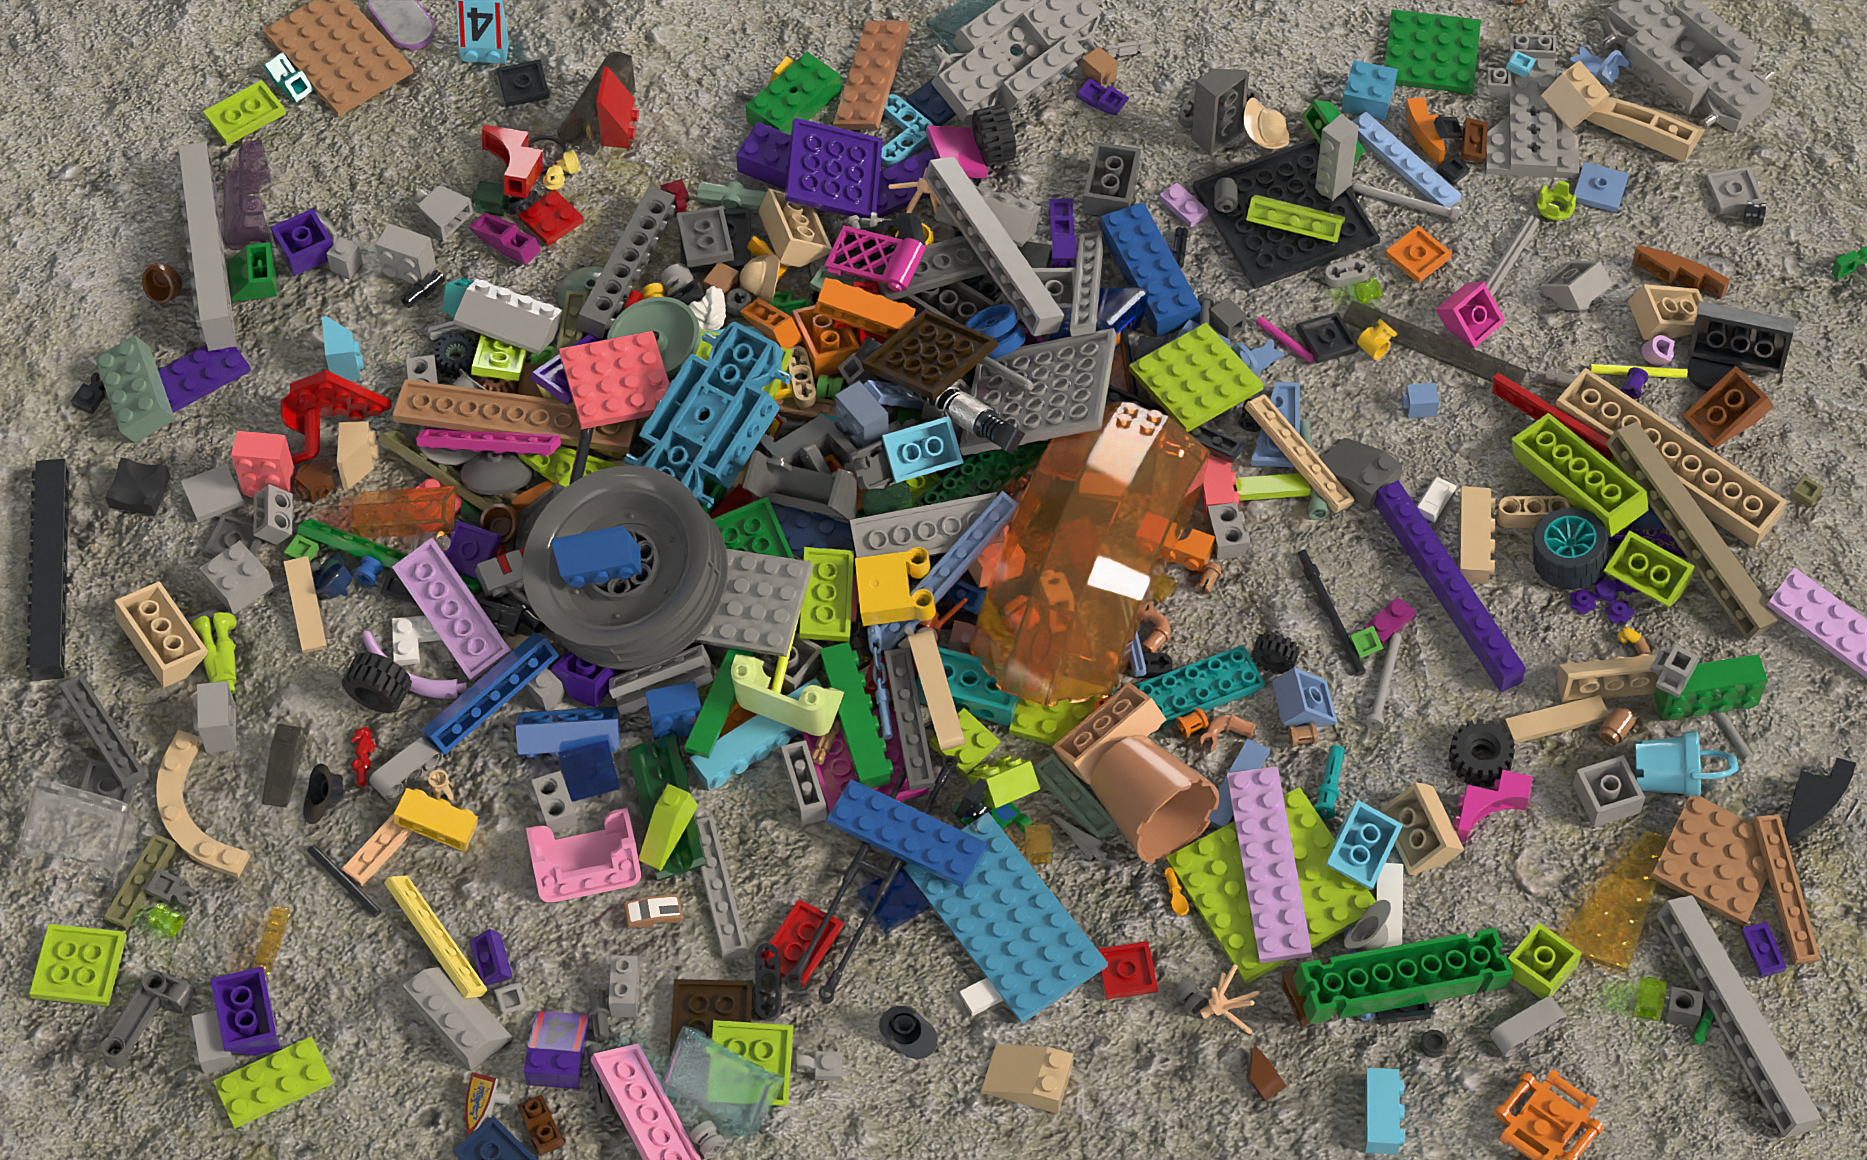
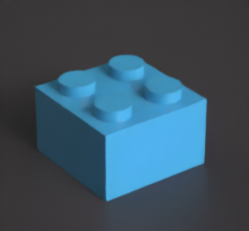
M1353 60L1343 94L1341 111L1356 115L1367 112L1375 119L1386 121L1395 90L1398 69Z

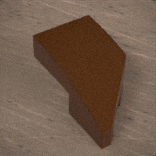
M1254 1046L1250 1050L1251 1058L1246 1077H1248L1261 1100L1266 1101L1287 1086L1257 1046Z

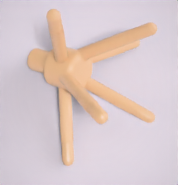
M924 176L919 178V182L891 184L888 186L889 189L917 187V192L907 206L906 213H912L922 193L930 194L935 215L938 210L937 202L940 205L942 204Z
M1234 964L1227 976L1225 973H1221L1218 990L1214 987L1211 989L1213 998L1209 1000V1005L1200 1009V1013L1205 1019L1214 1013L1217 1016L1224 1014L1246 1033L1251 1034L1252 1030L1228 1010L1254 1005L1253 1000H1245L1259 996L1260 992L1254 991L1227 1000L1223 994L1237 970V965Z

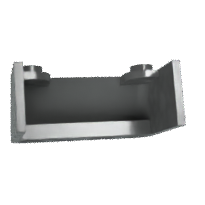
M753 450L743 488L758 499L768 497L770 503L804 510V512L826 515L828 518L849 524L850 520L856 518L857 480L853 477L852 472L838 468V472H833L830 475L789 465L784 457L772 455V458H768L759 451Z

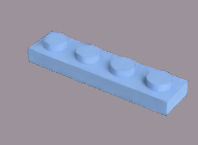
M867 380L864 384V387L880 404L923 409L924 403L919 398H914L901 390L895 383Z

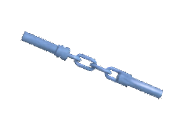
M878 624L868 625L870 652L874 656L875 663L873 678L878 686L875 696L879 705L882 734L884 739H890L893 737L889 710V690L885 689L884 684L887 680L886 668L882 663L880 653L883 648L881 628L878 627ZM878 643L879 649L877 647L873 648V644ZM876 669H882L883 679H877Z

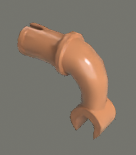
M1143 601V609L1146 611L1137 608L1138 619L1142 622L1151 621L1155 627L1152 630L1153 633L1141 645L1144 653H1155L1164 642L1170 640V623L1163 614L1154 610V606L1150 601Z
M1236 713L1219 716L1210 723L1206 733L1201 736L1199 748L1201 750L1203 743L1211 742L1210 753L1214 752L1217 745V736L1223 730H1227L1226 732L1231 730L1251 738L1256 724L1236 717Z

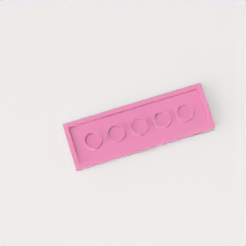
M639 1043L593 1054L590 1061L643 1160H701Z

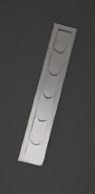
M711 815L698 818V827L707 862L706 866L700 867V872L722 959L746 954L748 949L714 817Z

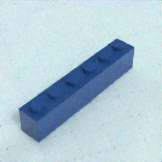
M534 632L421 731L440 752L446 755L558 658L559 654L544 636Z

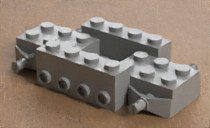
M1092 0L997 1L987 11L980 13L969 24L963 25L955 32L957 36L952 43L960 53L949 55L940 44L932 48V51L940 59L938 62L940 65L931 83L962 122L972 120L974 110L994 106L997 99L1009 113L1015 108L1020 110L1028 103L1027 99L1031 96L1036 98L1045 91L1044 87L1050 84L1053 86L1062 78L1060 76L1061 73L1066 71L1069 74L1078 67L1077 62L1085 52L1081 44H1087L1092 51L1097 47H1101L1094 39L1093 34L1100 21V14L1102 12ZM1010 48H1018L1020 50L1021 55L1013 56L1010 52Z
M1619 0L1608 8L1603 28L1609 36L1601 40V46L1605 49L1613 43L1623 46L1625 48L1624 57L1630 62L1626 68L1687 116L1702 106L1708 114L1707 117L1700 121L1701 126H1704L1705 129L1712 123H1718L1736 133L1770 107L1773 90L1769 87L1768 81L1776 76L1775 71H1772L1770 68L1762 75L1750 72L1756 45L1698 0H1681L1674 5L1673 11L1669 9L1667 4L1671 0Z

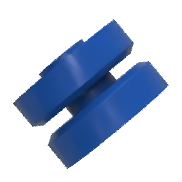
M998 304L988 307L972 316L965 325L997 340L998 347L987 355L991 359L1000 358L1015 351L1026 340V334L1020 323H1017L1018 316L1011 304Z

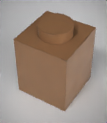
M1097 47L1083 57L1082 73L1088 78L1104 86L1107 83L1113 82L1117 77L1118 61L1101 47Z
M721 262L717 263L703 281L705 294L707 289L715 286L718 289H722L725 297L729 291L739 287V272Z

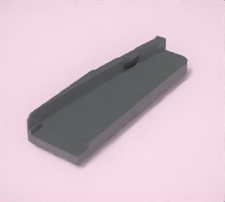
M944 414L931 416L900 430L941 419L945 416ZM882 439L852 452L850 462L845 464L846 471H854L858 487L861 490H870L893 480ZM880 451L879 453H877V454L874 455L873 457L870 456V455H872L874 452Z

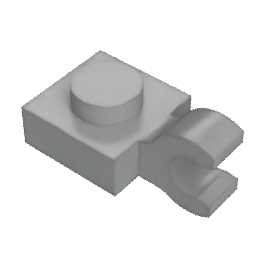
M816 1051V1059L807 1055H798L797 1073H815V1080L842 1081V1052Z

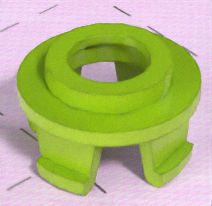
M1558 180L1555 188L1550 189L1543 185L1537 199L1538 211L1550 220L1567 219L1575 210L1576 195L1569 193V183ZM1556 201L1561 203L1564 207V210L1560 211L1559 206L1551 204L1550 202Z

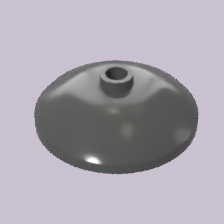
M489 450L467 461L461 469L460 476L462 484L467 489L480 494L496 495L509 493L525 486L532 479L534 470L523 462L516 452L495 453Z

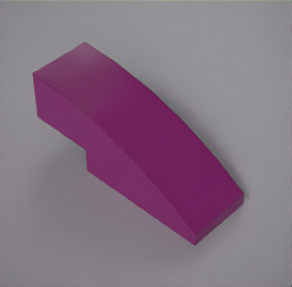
M485 212L469 226L475 235L491 247L524 265H527L541 251L534 236L520 232L514 223Z

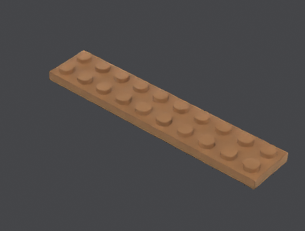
M407 379L404 380L392 415L393 422L460 431L560 435L561 444L578 446L581 433L580 423L573 402L566 405L564 402L556 399ZM640 418L594 427L590 448L630 453Z

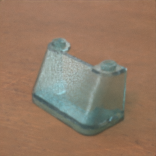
M683 1026L678 1035L661 1085L665 1087L663 1092L676 1099L679 1096L733 1125L731 1129L733 1132L746 1137L747 1133L751 1135L757 1134L785 1077L774 1071L770 1072L763 1066L755 1064L715 1042L714 1039L707 1037L706 1033L697 1028Z

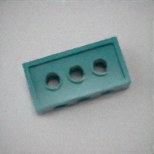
M938 647L956 712L959 713L965 708L974 717L1010 726L1025 684V669ZM918 674L916 686L919 702L927 704Z

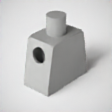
M437 186L430 194L421 189L415 195V201L419 203L420 219L443 241L473 214L471 199L443 186Z

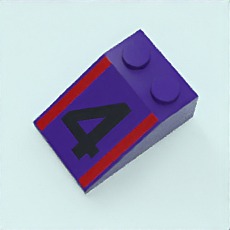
M537 1011L527 1047L523 1071L526 1085L580 1089L590 1021L588 1014Z

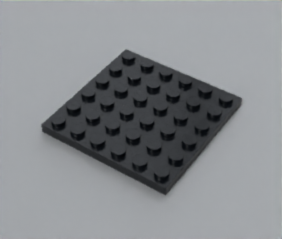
M1316 138L1193 182L1195 193L1203 206L1208 209L1209 216L1254 290L1380 243L1379 234L1349 187L1333 201L1327 196L1320 194L1315 188L1320 144ZM1221 178H1231L1237 185L1238 206L1235 210L1228 213L1220 212L1214 206V186ZM1254 195H1259L1345 217L1338 242L1247 221L1251 198Z

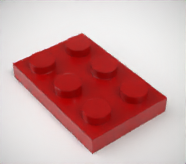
M798 899L769 942L777 947L781 953V977L783 978L786 977L788 972L793 971L799 958L804 955L826 914ZM831 917L810 955L809 963L801 976L800 987L804 988L843 929L844 923L837 918ZM768 949L767 953L762 955V958L767 961L766 969L774 971L775 967L769 966V959L774 957V954ZM791 978L789 981L795 983L798 980L796 978Z

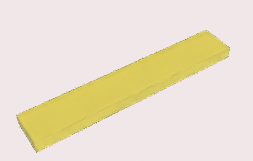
M407 875L388 877L384 884L463 997L484 996L487 988Z

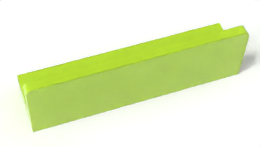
M1254 195L1251 198L1246 220L1337 243L1345 217Z

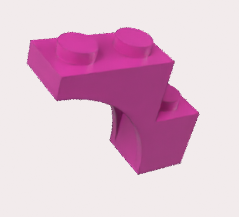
M1502 770L1501 778H1495L1493 790L1468 785L1466 794L1460 793L1457 808L1462 809L1461 816L1456 815L1453 826L1454 830L1458 831L1457 836L1460 842L1466 843L1467 837L1475 824L1493 812L1506 809L1526 810L1533 776Z

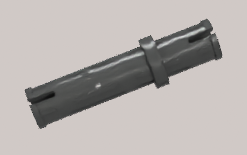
M591 1044L586 1047L593 1087L591 1097L596 1105L598 1122L606 1123L614 1119L611 1098L590 1061L594 1053L603 1052V1047L601 1044Z

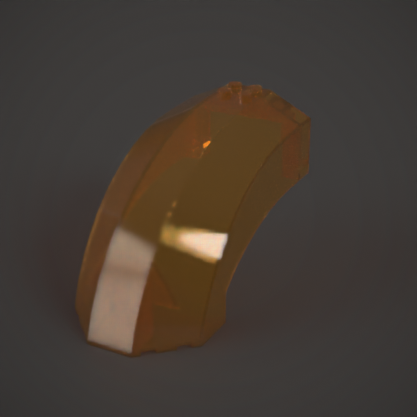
M1134 403L1105 404L1101 429L1052 438L1030 478L1010 524L984 597L970 645L971 653L974 656L978 655L984 670L989 676L995 677L997 680L996 685L1000 691L1048 707L1056 706L1058 701L1062 700L1076 703L1089 701L1090 696L1112 697L1126 673L1133 640L1158 579L1177 540L1198 506L1209 461L1210 451L1169 416L1163 415L1156 410L1141 408Z

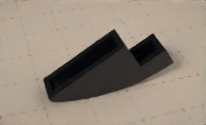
M1836 757L1830 778L1801 770L1796 782L1785 828L1789 847L1810 836L1832 816L1848 789L1857 764L1856 762Z

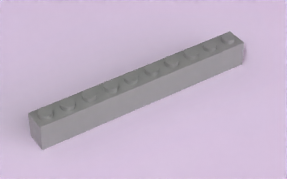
M954 157L930 160L924 176L925 180L1031 334L1039 336L1057 333L1064 317L1062 310L1035 274L1028 261L1021 254L1017 245L1014 244L963 168Z
M1693 895L1668 900L1656 915L1700 992L1704 993L1705 1001L1783 1137L1786 1138L1809 1132L1818 1123L1821 1116L1767 1025L1765 1018L1756 1006L1751 994L1745 987L1739 973L1734 968L1726 951L1716 937L1714 930L1705 918L1700 906Z

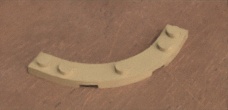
M178 730L161 762L157 778L156 797L163 824L172 840L190 858L215 871L239 878L250 858L249 853L207 836L194 824L186 810L183 799L185 779L201 744H199L198 736Z

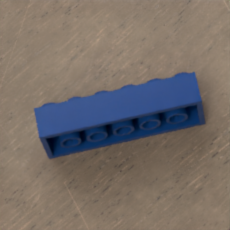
M1142 202L1101 216L1100 230H1103L1104 241L1156 338L1181 330L1189 319L1199 324L1201 305L1145 203Z

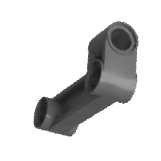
M159 970L147 972L143 976L140 987L110 1035L101 1044V1051L107 1065L113 1068L124 1066L128 1061L130 1052L159 1005L166 1007L174 1013L182 1014L196 991L195 988L188 982L176 979ZM154 984H161L158 988H150ZM114 1049H121L117 1054H109Z

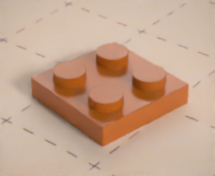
M1419 225L1385 252V257L1418 284L1451 259L1452 256L1451 251Z

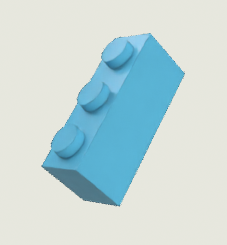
M1367 1068L1365 1153L1398 1154L1399 1146L1404 1145L1405 1129H1400V1120H1404L1405 1113L1404 1104H1400V1095H1404V1079H1399V1069Z

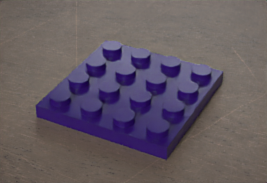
M794 118L791 130L784 201L848 216L857 215L859 218H871L872 212L876 213L883 139Z

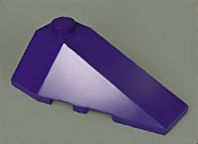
M571 651L564 654L551 668V672L562 682L563 687L573 700L592 707H596L609 693V679L620 675L622 670L598 667L596 663L590 664L584 661L583 657L578 658Z

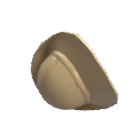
M1251 98L1246 104L1243 116L1244 129L1249 138L1256 144L1268 149H1280L1288 145L1290 138L1283 115L1276 110L1265 108L1256 98Z
M774 254L761 255L751 259L740 273V288L746 290L751 295L753 301L760 298L768 304L772 302L778 279L780 258Z

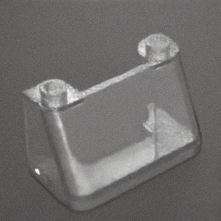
M41 779L36 782L32 791L17 848L20 854L28 859L40 857L43 852L83 862L87 864L93 876L99 879H105L106 877L115 880L139 826L131 807L122 801Z

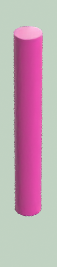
M1262 316L1257 319L1256 324L1310 364L1314 361L1313 355L1302 345Z

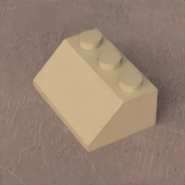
M1415 782L1378 810L1403 824L1394 844L1409 875L1444 865L1464 851L1434 787L1431 785Z

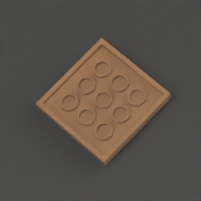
M1689 795L1650 877L1685 896L1693 895L1696 902L1744 926L1749 919L1768 874L1754 825L1701 796Z

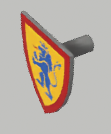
M472 1072L465 1105V1121L468 1136L479 1128L483 1120L488 1121L491 1118L495 1103L503 1105L509 1103L510 1096L508 1094L495 1092L498 1083L497 1078Z

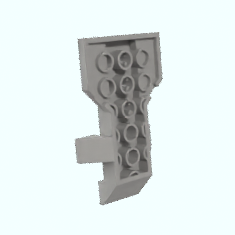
M1510 33L1508 62L1515 50L1536 59L1527 78L1513 73L1506 68L1488 67V89L1508 103V117L1487 132L1486 174L1578 179V136L1556 119V114L1540 97L1565 72L1556 71L1555 76L1556 35Z

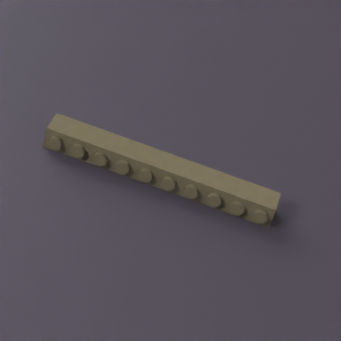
M1634 422L1616 430L1607 440L1606 445L1629 477L1647 491L1649 505L1692 565L1695 566L1697 572L1748 641L1767 632L1780 618L1772 609L1766 606L1768 602L1643 428L1638 422Z

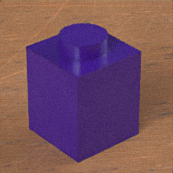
M1052 236V268H1075L1076 236Z

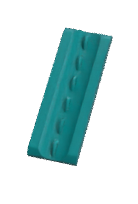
M1241 645L1135 684L1134 686L1150 696L1166 718V721L1159 727L1162 728L1175 723L1178 717L1183 718L1193 713L1194 709L1198 707L1205 712L1256 693L1265 687V683L1245 646ZM1118 691L1108 694L1107 697L1111 698Z

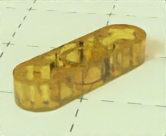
M273 906L257 950L253 968L263 966L266 976L272 970L290 915L289 907Z

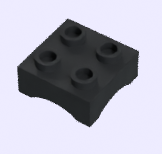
M121 457L115 479L105 496L109 508L155 516L170 479L167 465H146Z

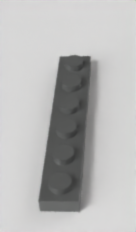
M902 648L884 651L909 790L934 787V775L910 649Z
M81 674L59 683L60 691L122 789L146 780L145 771L84 676Z

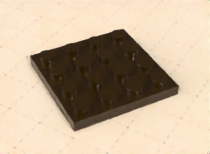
M925 309L861 363L863 370L934 401L996 349L998 344L997 340L991 336Z

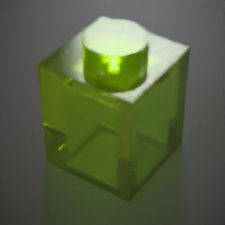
M1640 977L1636 989L1634 1017L1654 1021L1660 1020L1664 1007L1667 982L1660 981L1656 977Z

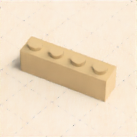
M1466 486L1461 488L1459 498L1458 568L1468 583L1488 584L1489 574L1494 575L1495 560H1490V554H1494L1495 539H1491V533L1495 531V519L1491 518V513L1495 512V498H1491V488Z

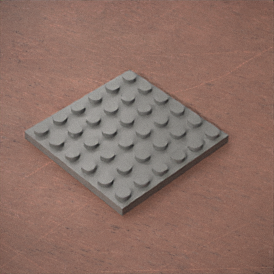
M1114 328L1091 334L1022 346L1003 357L993 359L1030 380L1033 387L1029 390L1022 388L978 363L970 395L993 409L999 418L1025 433L1019 445L1101 429L1117 337ZM963 428L959 447L962 455L1002 449L990 440L977 437Z

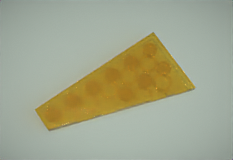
M1646 830L1628 851V854L1621 863H1618L1611 875L1604 880L1585 903L1578 915L1566 926V929L1559 937L1582 952L1580 958L1628 973L1657 883L1650 875L1668 837Z

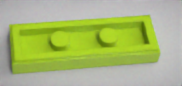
M1301 473L1236 478L1235 490L1239 493V501L1310 496L1311 490L1308 481Z

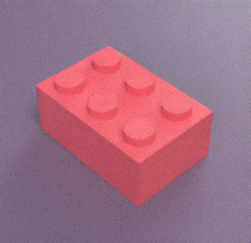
M237 431L231 457L243 496L254 498V494L268 484L292 493L296 472L286 436Z

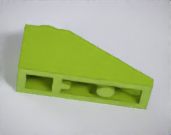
M670 784L666 786L655 805L638 859L639 862L659 871L662 870L699 806L689 792Z

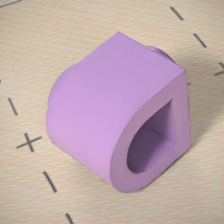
M1658 335L1642 346V355L1647 362L1660 368L1672 360L1675 341L1663 335Z

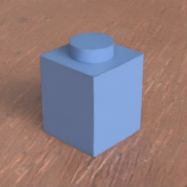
M1436 383L1407 385L1406 394L1402 395V407L1407 409L1408 418L1437 416L1439 398Z

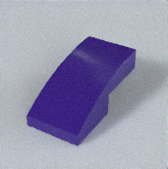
M1091 78L1087 80L1076 96L1084 103L1112 115H1117L1129 100L1127 96L1114 87L1110 86L1106 89Z
M1073 198L1049 199L1051 240L1052 236H1074Z

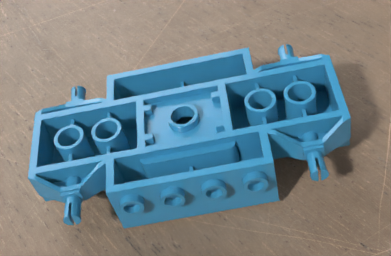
M735 321L729 324L720 335L714 336L707 331L704 332L702 341L712 345L708 362L691 353L688 359L682 363L678 375L670 382L667 392L662 400L656 404L655 411L650 419L644 423L639 434L651 448L639 459L631 454L626 455L629 459L624 458V463L650 467L673 476L691 491L699 503L708 508L712 506L710 503L713 504L714 499L703 494L705 477L707 476L710 480L730 489L781 408L767 392L761 389L774 379H779L786 384H789V380H792L791 374L781 370L784 353L779 345ZM704 411H710L708 419L701 421L700 415Z

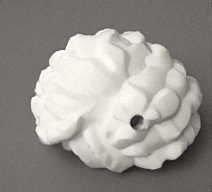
M711 286L707 289L705 296L700 302L693 301L688 305L694 312L700 328L707 331L719 330L723 326L726 317L723 291L720 288Z

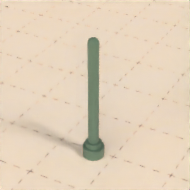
M1306 419L1300 420L1301 437L1313 450L1309 423ZM1310 485L1309 517L1313 520L1324 519L1328 516L1327 504Z

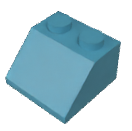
M323 316L324 347L329 371L347 380L361 379L360 369H364L359 341H354L353 333L329 317Z

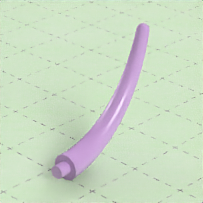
M364 631L362 638L368 652L387 657L375 642L371 632ZM407 672L412 680L409 690L423 696L439 699H457L460 693L468 690L467 683L458 684L457 679L431 680Z

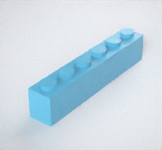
M814 678L787 695V697L799 700L803 689L807 686H822ZM757 714L718 739L709 759L698 755L691 756L692 770L708 791L715 787L724 785L727 779L733 775L744 772L755 761L763 760L768 756L769 752L777 747L786 745L791 738L797 734H802V731Z

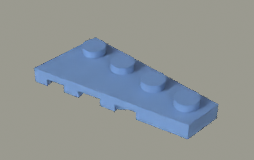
M1276 382L1270 401L1300 435V383ZM1261 429L1255 452L1252 456L1251 466L1295 467L1268 434Z

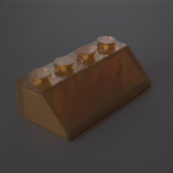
M456 487L362 491L352 504L350 528L356 535L363 538L437 534L439 531H443L444 534L452 533L454 528Z

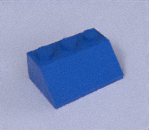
M624 526L551 539L560 575L569 587L578 588L589 583H605L610 579H627L633 575L641 574L640 546Z

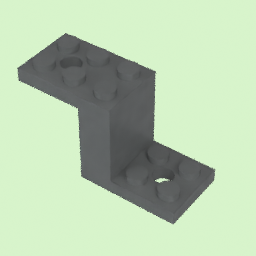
M821 414L777 442L771 435L767 436L764 433L754 450L759 451L768 458H772V455L784 457L789 465L806 469L800 459L799 450L810 443L816 445L823 458L832 454L842 467L850 462L851 453L858 449L853 446L846 434L842 435L834 421H829Z

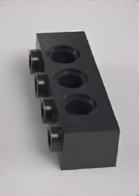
M911 213L899 214L896 219L891 221H879L877 226L871 228H860L861 230L894 238L898 231L896 238L902 240L912 238L926 245L921 218L913 216ZM848 234L844 241L845 246L856 241V236ZM835 240V241H832V242H829L832 248H833V246H834L836 240ZM870 240L864 243L865 251L876 246V241ZM896 245L884 248L885 256L894 252ZM858 246L857 251L856 248L848 251L850 258L862 253L860 246ZM878 251L868 256L869 261H874L882 258V255ZM845 253L838 256L834 263L841 264L847 260ZM864 258L853 264L856 265L858 263L864 266L867 265V262Z

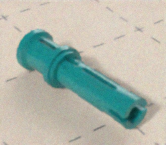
M1339 745L1329 747L1323 783L1317 788L1318 800L1317 804L1314 805V809L1322 819H1331L1335 817L1336 813L1334 808L1335 801L1339 798L1340 794L1337 785L1345 754V749Z

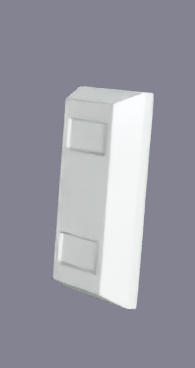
M1434 477L1416 507L1425 519L1435 523L1457 487L1439 477Z

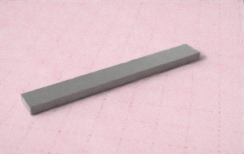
M1103 230L1080 234L1070 324L1072 337L1091 334L1096 331L1104 246Z

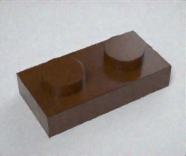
M1466 117L1463 122L1461 159L1483 164L1486 159L1487 122Z

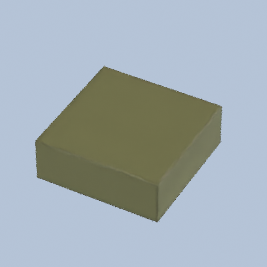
M1803 475L1791 490L1789 496L1811 508L1823 492L1824 487Z

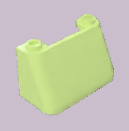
M735 656L731 666V675L737 702L741 707L811 735L823 736L830 731L844 695L843 691L831 687L830 689H825L820 686L810 685L803 689L799 700H795L767 689L771 677L767 676L763 671L764 661L750 656Z

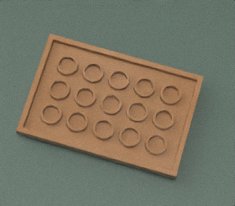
M313 0L263 29L264 36L280 53H284L296 71L302 70L314 91L338 117L413 73L412 66L350 0Z

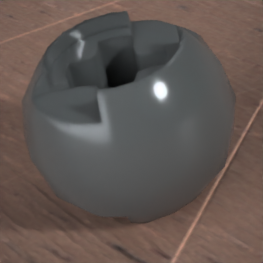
M743 289L729 291L724 297L726 312L734 318H742L740 310L753 302L751 295Z

